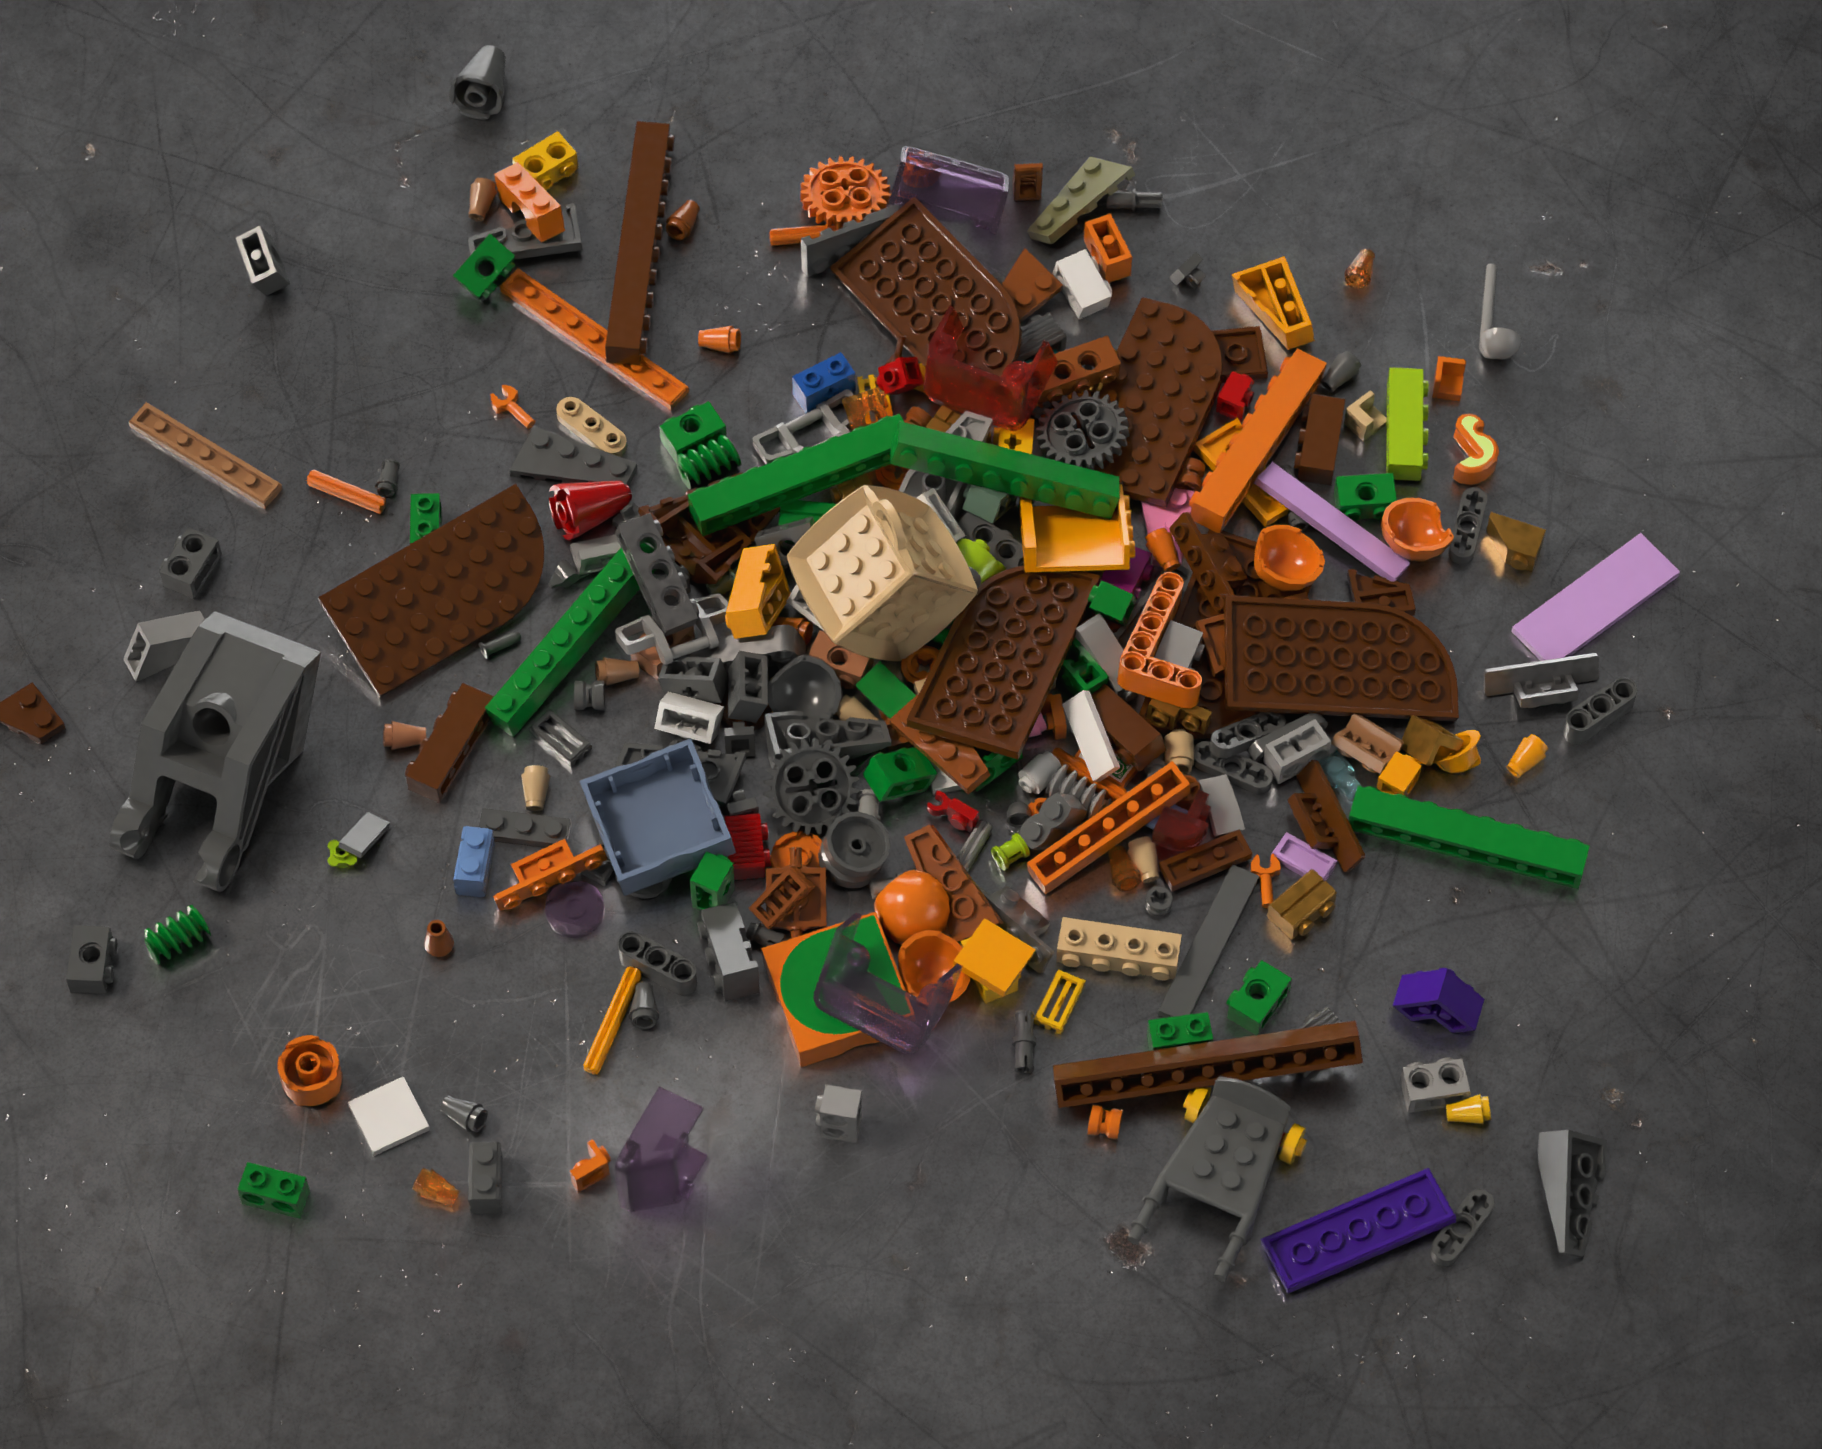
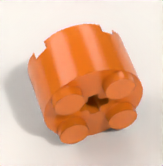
M304 1035L291 1040L285 1046L286 1049L279 1056L277 1062L285 1094L297 1106H316L336 1097L340 1092L342 1070L335 1047L314 1035Z

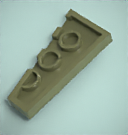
M1090 156L1027 230L1030 239L1053 244L1078 223L1077 218L1080 215L1090 213L1098 207L1096 202L1104 195L1111 196L1118 190L1117 185L1121 181L1132 179L1136 175L1133 167Z

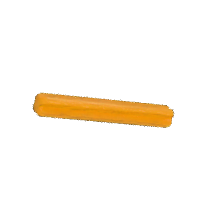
M628 966L622 976L584 1062V1070L587 1073L597 1075L602 1068L635 993V986L642 977L641 971L638 968Z

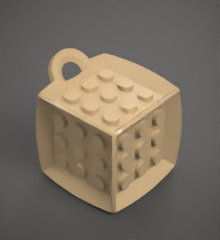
M863 485L849 494L814 523L787 554V561L805 602L832 642L848 651L873 659L902 661V659L913 654L945 629L965 609L978 592L972 573L958 545L933 509L913 496L885 487Z

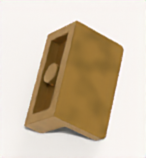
M1412 715L1402 737L1404 745L1401 749L1423 764L1431 766L1440 745L1459 751L1463 740L1435 722Z

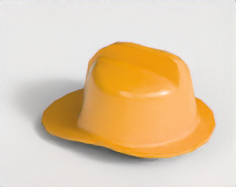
M1466 730L1455 734L1463 740L1460 750L1456 751L1440 745L1433 763H1436L1441 770L1451 774L1461 773L1478 766L1481 763L1476 745L1481 737L1479 731Z

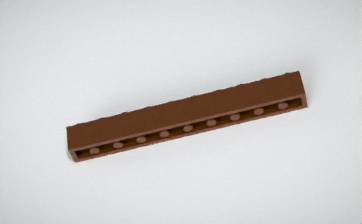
M636 122L605 345L606 363L640 365L641 354H647L648 338L644 337V332L650 331L651 315L647 314V309L653 308L654 292L650 291L651 285L656 286L657 269H653L654 263H659L660 246H656L657 240L662 241L663 224H659L660 218H665L666 201H662L663 196H668L669 179H665L666 174H671L672 157H668V153L674 152L675 135H670V124Z
M1355 1020L1053 1065L1058 1107L1063 1108L1215 1085L1219 1076L1246 1081L1361 1064L1363 1059L1359 1032Z

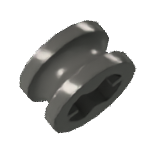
M1163 886L1152 887L1146 894V910L1154 916L1167 914L1171 909L1173 901L1171 892ZM1154 897H1157L1159 900L1164 898V904L1161 905L1159 902L1153 903Z

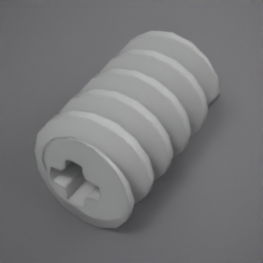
M1066 764L1055 772L1046 788V793H1049V797L1055 793L1075 795L1086 808L1087 812L1084 819L1088 817V820L1110 805L1112 801L1111 798L1105 800L1107 793L1105 789L1098 794L1095 793L1096 783H1093L1088 788L1085 787L1088 779L1085 776L1077 782L1078 772L1076 770L1070 775H1066L1068 769Z

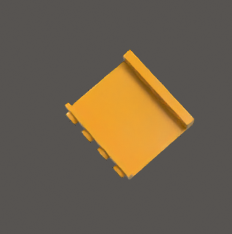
M1119 484L1120 498L1111 519L1059 506H1032L1031 499L1019 497L1024 571L1129 570L1130 558H1135V541H1133L1129 495L1123 494L1122 484Z

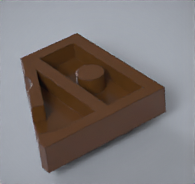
M1348 569L1347 578L1353 602L1382 604L1402 610L1412 616L1415 615L1416 608L1410 584L1399 581L1391 582L1384 577L1374 575V578L1357 574V570Z
M33 682L0 702V723L8 726L9 730L17 734L27 735L29 739L42 744L66 729L62 719Z

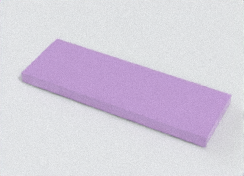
M1640 533L1515 624L1511 632L1540 661L1570 657L1679 577L1680 571Z

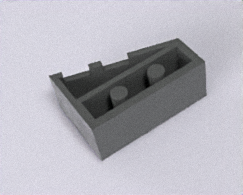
M736 901L701 910L702 921L697 922L701 940L707 939L709 948H705L708 965L715 966L717 974H713L712 977L716 992L722 991L724 1001L760 993L758 964L756 960L753 961L751 955L752 947L750 941H747L745 926Z

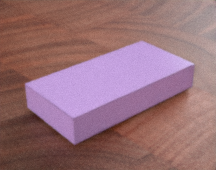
M1288 832L1285 833L1271 853L1276 856L1282 866L1302 877L1311 869H1314L1326 881L1337 866V860L1318 849H1311L1309 844Z

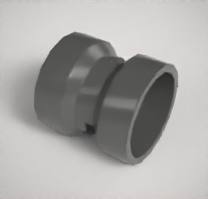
M574 681L575 710H584L586 707L604 710V681H594L592 684H586L584 681ZM590 689H592V702H590Z

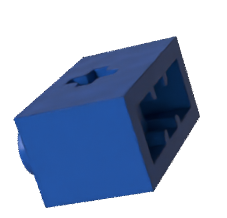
M842 352L792 376L793 396L805 413L816 409L817 404L827 401L846 389H849L852 393L856 391L855 371Z

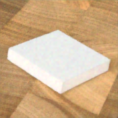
M404 1076L348 1102L349 1108L374 1156L430 1130Z

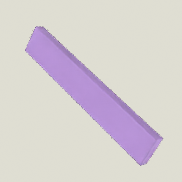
M1274 462L1257 477L1255 485L1379 576L1395 582L1408 568L1409 561L1393 552L1390 547Z

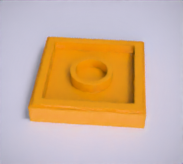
M984 918L954 959L952 966L1004 997L1030 961L1036 949Z

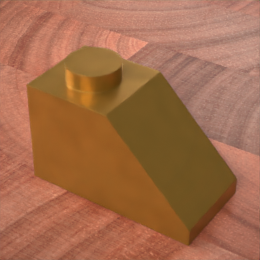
M1491 512L1486 531L1504 563L1518 570L1532 572L1542 548L1546 530Z

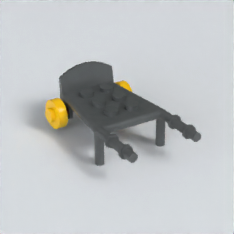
M1219 1076L1215 1082L1210 1100L1212 1088L1209 1086L1196 1088L1194 1092L1190 1090L1183 1104V1107L1187 1109L1184 1119L1194 1124L1159 1174L1150 1194L1144 1197L1143 1201L1145 1204L1137 1220L1131 1223L1132 1230L1128 1236V1241L1135 1245L1139 1244L1143 1234H1147L1149 1231L1148 1224L1155 1210L1166 1203L1169 1187L1241 1218L1235 1232H1231L1229 1236L1231 1241L1223 1257L1217 1260L1219 1266L1214 1274V1278L1220 1282H1225L1229 1272L1235 1269L1234 1262L1241 1247L1246 1245L1252 1238L1256 1215L1278 1147H1282L1279 1160L1291 1165L1296 1155L1301 1157L1307 1140L1304 1139L1306 1127L1294 1123L1289 1133L1284 1132L1290 1106L1280 1098L1248 1082Z

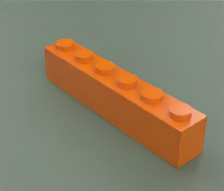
M1171 761L1027 862L1028 873L1045 895L1189 795L1190 783L1175 763Z

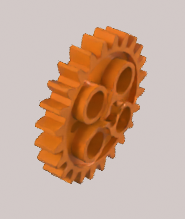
M839 156L838 162L828 158V165L818 162V170L810 168V175H804V182L801 183L800 201L803 202V210H808L809 218L816 216L817 224L826 221V228L836 224L837 230H840L845 222L854 220L859 223L863 221L866 215L887 208V204L890 203V185L887 184V177H882L881 169L874 171L873 163L864 166V159L855 163L852 156L848 162H844L842 156Z

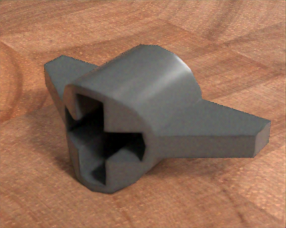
M561 560L548 585L551 589L561 585L563 588H567L575 584L578 579L589 576L590 573L579 575L577 567L572 566L567 560Z

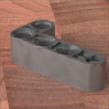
M777 625L772 626L765 635L734 639L733 635L718 637V647L712 649L707 647L689 653L688 657L721 658L728 675V668L740 650L767 655V667L776 665L780 670L793 659L806 654V644L793 626Z

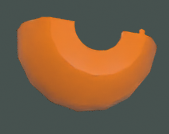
M1403 498L1394 501L1385 509L1382 517L1381 527L1384 539L1393 552L1411 561H1426L1442 554L1450 546L1454 535L1450 528L1446 531L1443 529L1440 519L1441 511L1437 503L1422 498Z
M1272 525L1261 530L1255 549L1254 567L1257 575L1269 587L1279 591H1298L1312 585L1323 572L1325 564L1323 551L1318 548L1312 539L1301 532L1302 529L1290 525Z
M909 870L896 877L879 893L874 902V912L876 911L885 936L894 943L902 945L913 934L925 930L943 931L950 914L949 897L942 883L931 874L918 870Z
M925 930L913 934L901 945L898 954V971L910 999L921 1005L940 1006L955 1001L966 991L971 977L952 966L954 959L963 948L955 939L941 933V931Z

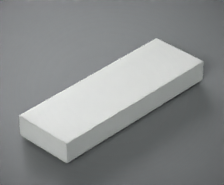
M1082 690L1062 704L1091 778L1093 782H1100L1120 769V765L1090 691Z

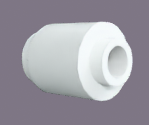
M1049 751L1038 754L1018 772L1020 778L1018 781L1019 785L1027 793L1039 794L1047 787L1055 772L1062 767L1060 761Z

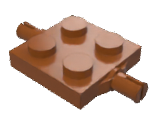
M795 847L789 848L790 865L782 868H766V889L789 866H796L815 886L804 899L771 928V930L784 929L791 932V939L803 935V931L827 927L826 867L810 868L802 865L801 847H796V859ZM793 878L789 880L797 890L801 888ZM783 886L780 888L788 899L792 897ZM775 895L770 897L780 908L783 907V904ZM766 904V912L773 917L775 913Z

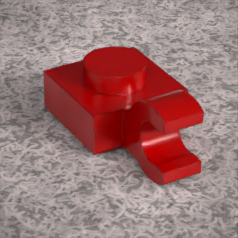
M942 791L935 793V799L940 801L941 805L935 806L930 802L927 803L928 813L933 816L948 815L947 820L958 830H966L971 833L979 821V811L955 797L951 800Z

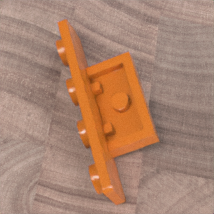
M562 839L512 863L511 866L519 883L495 894L493 898L499 910L513 909L528 897L540 896L547 892L551 886L558 883H567L573 880L576 874L600 867L608 858L601 844L577 856H573L566 840Z

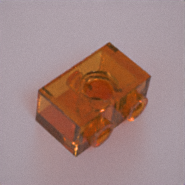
M878 387L841 399L851 430L859 426H867L865 416L868 412H873L877 416L878 421L888 416L886 409L889 406L884 392H880Z

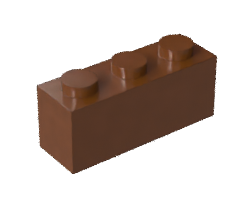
M1312 394L1310 405L1304 404L1302 421H1306L1307 425L1306 429L1300 428L1298 445H1303L1302 452H1296L1294 469H1299L1298 481L1332 485L1345 399Z
M1104 684L1091 694L1111 746L1117 751L1119 758L1125 765L1129 766L1131 764L1140 772L1166 751L1162 735L1110 687Z

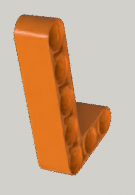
M1166 572L1159 576L1120 657L1117 682L1125 690L1181 708H1193L1199 702L1202 683L1201 675L1195 670L1154 658L1170 620H1174L1180 607L1184 584L1183 578L1180 575Z

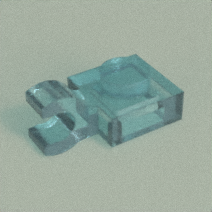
M1336 750L1329 754V756L1321 759L1319 763L1332 789L1339 787L1347 799L1352 801L1354 800L1357 786L1361 785L1354 778L1355 769Z

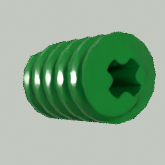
M720 435L717 438V442L712 439L709 440L707 447L700 444L697 447V452L694 449H689L687 457L682 453L677 456L679 474L689 489H691L690 480L692 479L697 485L701 484L700 475L702 474L709 481L711 480V470L720 476V466L723 465L728 471H731V461H734L737 466H741L742 463L735 446L724 435Z
M193 905L187 906L188 916L180 910L176 912L177 921L168 916L166 918V927L162 923L157 922L155 924L156 933L150 928L144 930V942L157 965H160V954H163L168 960L171 959V948L179 954L182 953L180 943L183 942L191 948V937L194 936L198 941L202 942V931L211 936L206 921Z

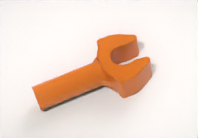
M508 385L501 386L502 393L507 397L505 400H500L493 393L490 394L492 408L497 414L509 411L527 429L533 427L535 420L516 403L519 397L518 391L514 387Z
M1258 854L1255 855L1250 866V872L1259 875L1262 907L1266 909L1274 901L1272 878L1280 875L1281 870L1280 862L1274 854H1271L1269 868H1262L1260 866Z

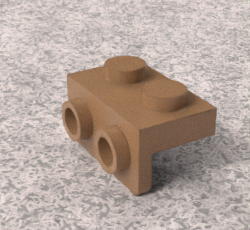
M1353 714L1346 728L1335 734L1331 744L1337 747L1338 752L1343 756L1355 758L1362 762V766L1366 770L1381 774L1396 751L1400 752L1404 742L1363 716Z

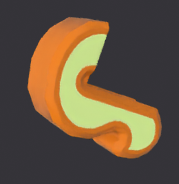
M1471 413L1463 414L1457 419L1453 437L1469 456V458L1455 466L1453 479L1460 484L1466 485L1478 484L1491 476L1495 471L1499 455L1497 442L1491 436L1483 433L1485 426L1483 420Z

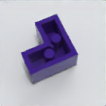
M1439 968L1433 971H1417L1416 973L1402 975L1393 1007L1410 1021L1434 1018L1451 1033L1476 1030L1485 999L1474 991L1471 985L1466 984L1457 977L1454 971L1448 968Z

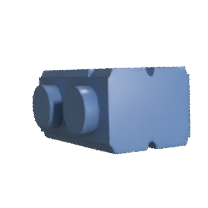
M470 826L463 827L453 878L456 894L480 898L485 897L495 846L493 830Z

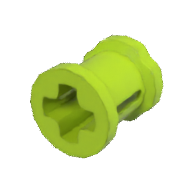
M1015 833L1008 842L999 847H992L991 854L998 866L1005 871L1009 868V864L1017 859L1030 856V850L1023 838L1018 833Z

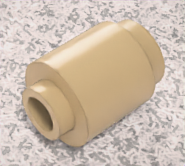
M1183 729L1172 730V732L1164 737L1166 748L1165 762L1168 764L1173 761L1183 775L1188 774L1194 765V737Z

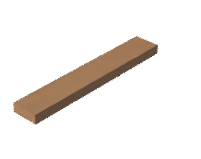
M147 402L129 421L130 428L264 509L268 507L282 490L281 483Z

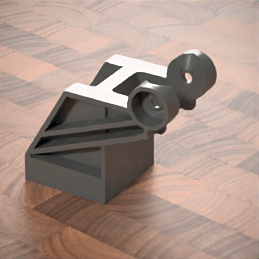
M216 611L197 627L141 723L130 796L121 806L112 825L109 838L110 848L135 859L142 857L149 848L156 830L168 817L166 808L175 781L182 782L212 794L217 800L213 831L204 840L198 852L204 862L203 866L198 870L194 882L218 892L225 890L237 871L242 852L248 847L267 787L304 750L321 652Z

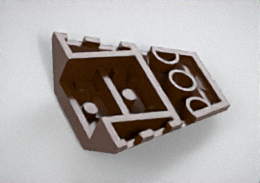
M743 472L738 473V474H735V475H732V476H729V477H735V476H737V475L742 474ZM722 479L709 483L708 486L719 483ZM696 488L686 491V494L675 499L668 497L660 500V504L651 507L647 504L638 508L640 517L651 513L653 520L657 519L663 530V536L661 537L665 546L669 545L675 556V563L678 566L683 565L688 570L692 584H716L739 559L743 548H748L755 541L758 531L764 530L781 509L780 507L702 537L689 510L688 494L693 493Z

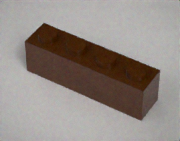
M465 683L461 684L457 692H452L446 711L443 715H438L432 734L429 738L426 737L422 741L418 757L415 761H411L406 768L405 777L408 790L437 803L441 802L490 721L485 707L494 696Z

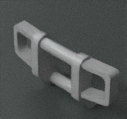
M846 389L827 401L817 404L816 409L786 424L780 423L774 426V428L754 436L752 439L753 447L765 464L771 463L778 457H787L804 448L797 443L792 435L797 430L822 419L832 433V437H839L849 433V429L863 419L864 409L853 393ZM847 401L856 413L840 423L831 409ZM778 437L786 451L769 455L761 444Z
M721 594L694 599L699 609L695 625L699 628L703 637L669 648L664 633L656 624L653 616L651 617L650 615L640 617L615 630L616 641L628 655L655 646L661 662L664 665L670 664L675 658L707 647L712 649L719 646L713 626L726 621L725 615L728 602ZM713 607H720L722 609L710 614H706L704 611ZM643 631L646 635L633 641L627 640V637Z

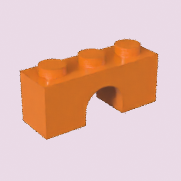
M518 162L494 174L499 199L512 213L522 210L527 228L541 243L565 231L561 205Z

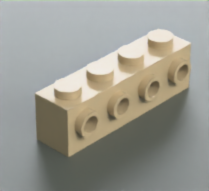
M1062 917L1056 962L1068 967H1092L1094 970L1101 972L1108 970L1120 971L1128 976L1141 974L1152 976L1157 980L1174 979L1177 973L1182 934Z

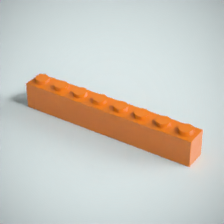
M1298 348L1291 358L1287 356L1280 367L1281 373L1279 376L1274 375L1271 378L1267 387L1268 392L1266 395L1261 394L1256 401L1254 413L1246 415L1241 426L1242 431L1234 433L1229 442L1227 453L1222 452L1219 455L1215 464V471L1207 473L1202 483V490L1200 492L1196 490L1189 502V506L1192 507L1190 515L1194 522L1216 533L1222 532L1257 477L1261 474L1303 411L1304 404L1309 402L1311 395L1315 393L1321 384L1320 381L1324 377L1327 366L1326 362Z

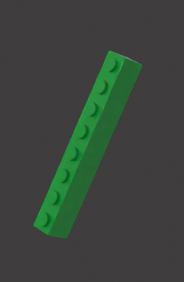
M900 413L893 416H885L873 424L859 426L847 434L831 437L821 444L805 447L787 457H778L771 463L761 467H752L745 473L735 477H726L719 483L708 487H700L693 491V493L688 494L689 510L702 537L890 465L891 441L899 421L904 422Z
M899 421L891 441L890 464L1107 519H1111L1120 498L1119 476Z
M640 544L643 552L648 554L654 552V548L648 544ZM622 548L618 550L486 705L485 710L491 723L513 738L640 589Z
M1357 786L1348 820L1355 832L1579 889L1590 845L1583 844V842L1577 839H1564L1556 837L1550 832H1537L1525 829L1519 824L1498 822L1488 816H1474L1467 814L1461 809L1439 807L1430 801L1420 802L1412 800L1403 794L1393 795L1381 792L1379 789L1371 786Z

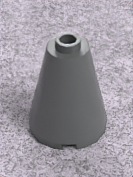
M491 45L482 47L452 82L449 90L450 101L452 104L455 102L460 107L459 112L473 119L485 120L489 119L490 115L495 113L497 115L500 112L504 99L505 54L503 51Z

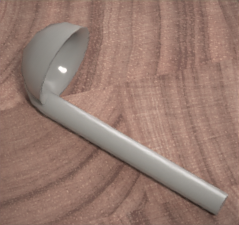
M1487 264L1479 337L1480 353L1488 359H1508L1518 352L1522 339L1517 332L1502 327L1492 328L1497 265Z

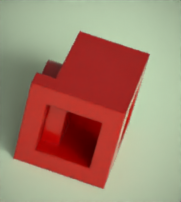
M899 357L893 362L878 367L879 375L876 381L878 387L884 391L885 395H899L924 384L917 357Z
M1232 371L1217 397L1216 412L1232 419L1238 418L1242 423L1245 407L1248 408L1254 397V392L1251 391L1254 380L1246 374Z

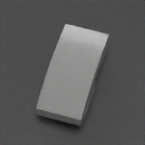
M1227 774L1198 780L1204 810H1208L1214 837L1225 835L1238 829L1240 831L1245 830L1241 812Z

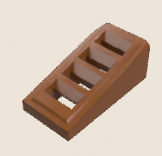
M1042 163L1014 165L1012 185L1014 201L1041 199Z
M789 866L749 909L770 930L804 899L815 886L796 866ZM791 878L801 887L799 890L789 882ZM782 886L792 895L790 899L780 890ZM772 895H775L783 904L782 908L770 898ZM764 903L775 913L773 917L761 907Z

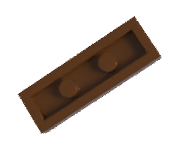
M1240 829L1159 862V869L1173 892L1228 869L1232 864L1237 865L1252 859L1253 853Z

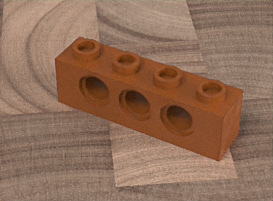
M1107 335L1004 371L1002 374V387L1014 413L1019 411L1028 412L1046 401L1050 403L1053 401L1057 402L1062 399L1063 395L1073 393L1074 391L1082 393L1093 385L1099 383L1107 384L1114 381L1119 376L1121 363ZM1091 365L1094 369L1086 370L1082 366ZM1064 374L1068 376V378L1059 379L1058 377H1056V375ZM1038 383L1042 387L1036 389L1032 388L1030 384Z

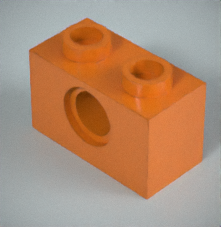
M1108 214L1085 222L1084 242L1090 255L1096 259L1099 265V273L1102 279L1110 283L1131 276L1132 255L1112 215Z

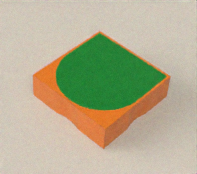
M876 911L761 948L763 964L776 1000L784 1011L788 1033L801 1067L841 1055L860 1045L878 1043L916 1030L914 1011Z

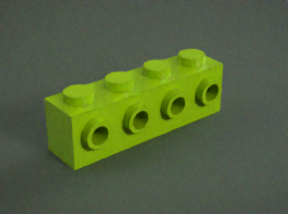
M1389 367L1387 378L1386 473H1393L1394 480L1420 481L1422 470H1427L1428 453H1423V445L1427 446L1428 429L1423 428V421L1428 420V404H1423V397H1428V380H1423V369Z

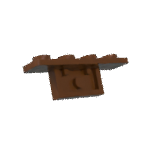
M1183 512L1170 526L1169 530L1216 615L1224 614L1225 596H1236L1231 587L1242 586L1248 578L1223 533L1201 534L1190 513Z
M1311 760L1297 774V779L1304 793H1294L1287 801L1311 849H1333L1342 870L1350 872L1365 858V853L1319 761Z

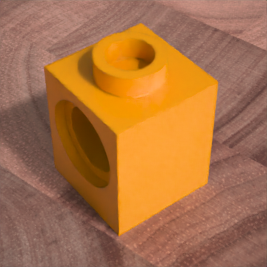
M1396 751L1378 777L1376 788L1381 792L1408 796L1419 780L1422 765L1413 757L1402 755Z

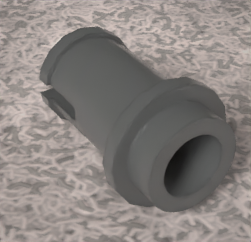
M385 459V461H382L380 478L375 484L377 493L381 496L391 497L398 489L396 480L400 463L397 460Z
M758 921L757 923H750L746 932V938L750 940V944L755 942L767 947L784 941L785 934L769 930L761 926V922Z

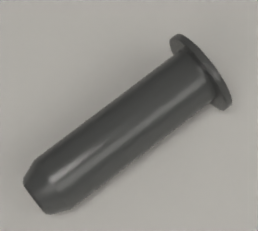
M516 631L486 644L481 642L479 643L480 650L483 656L488 659V655L519 642L521 635Z

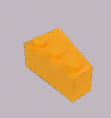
M1285 256L1232 274L1235 292L1287 350L1315 341L1312 323Z
M775 544L743 548L725 615L726 625L731 629L734 639L767 634L791 594Z

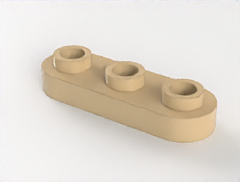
M566 397L557 404L558 421L588 445L619 457L626 452L627 439L625 434L580 399ZM567 408H575L571 411L566 410ZM589 423H595V424H596L595 426H592V427L587 426ZM610 439H616V440H617V441L612 442V443H611V442H608V440H610Z

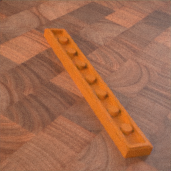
M519 268L500 285V292L669 410H672L689 393L687 385L642 354L640 365L606 363L605 345L608 330Z

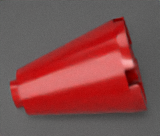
M620 480L558 483L550 487V491H554V497L549 498V506L556 528H563L566 533L562 535L563 538L572 540L620 513L623 508L630 504L632 493L627 484L624 485Z

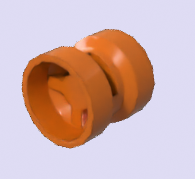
M1092 1105L1087 1134L1094 1136L1105 1134L1110 1139L1118 1140L1123 1110L1114 1108L1109 1111L1104 1110L1102 1106Z

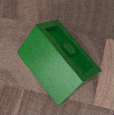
M880 661L856 683L857 689L889 719L916 696Z

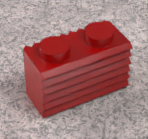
M760 813L724 816L736 853L728 856V859L733 863L734 880L765 878V867H771L769 849H763V841L768 840L767 822L761 823Z

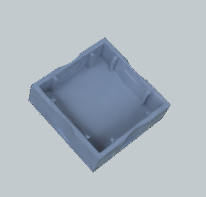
M691 738L651 753L635 763L617 766L580 781L624 896L697 868L706 851L714 855L722 854L724 856L736 853L732 838L720 808L713 797L705 771Z

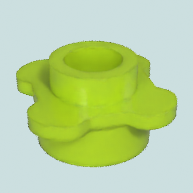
M337 840L329 841L327 847L330 850V857L328 858L330 866L347 868L356 864L357 857L339 848Z

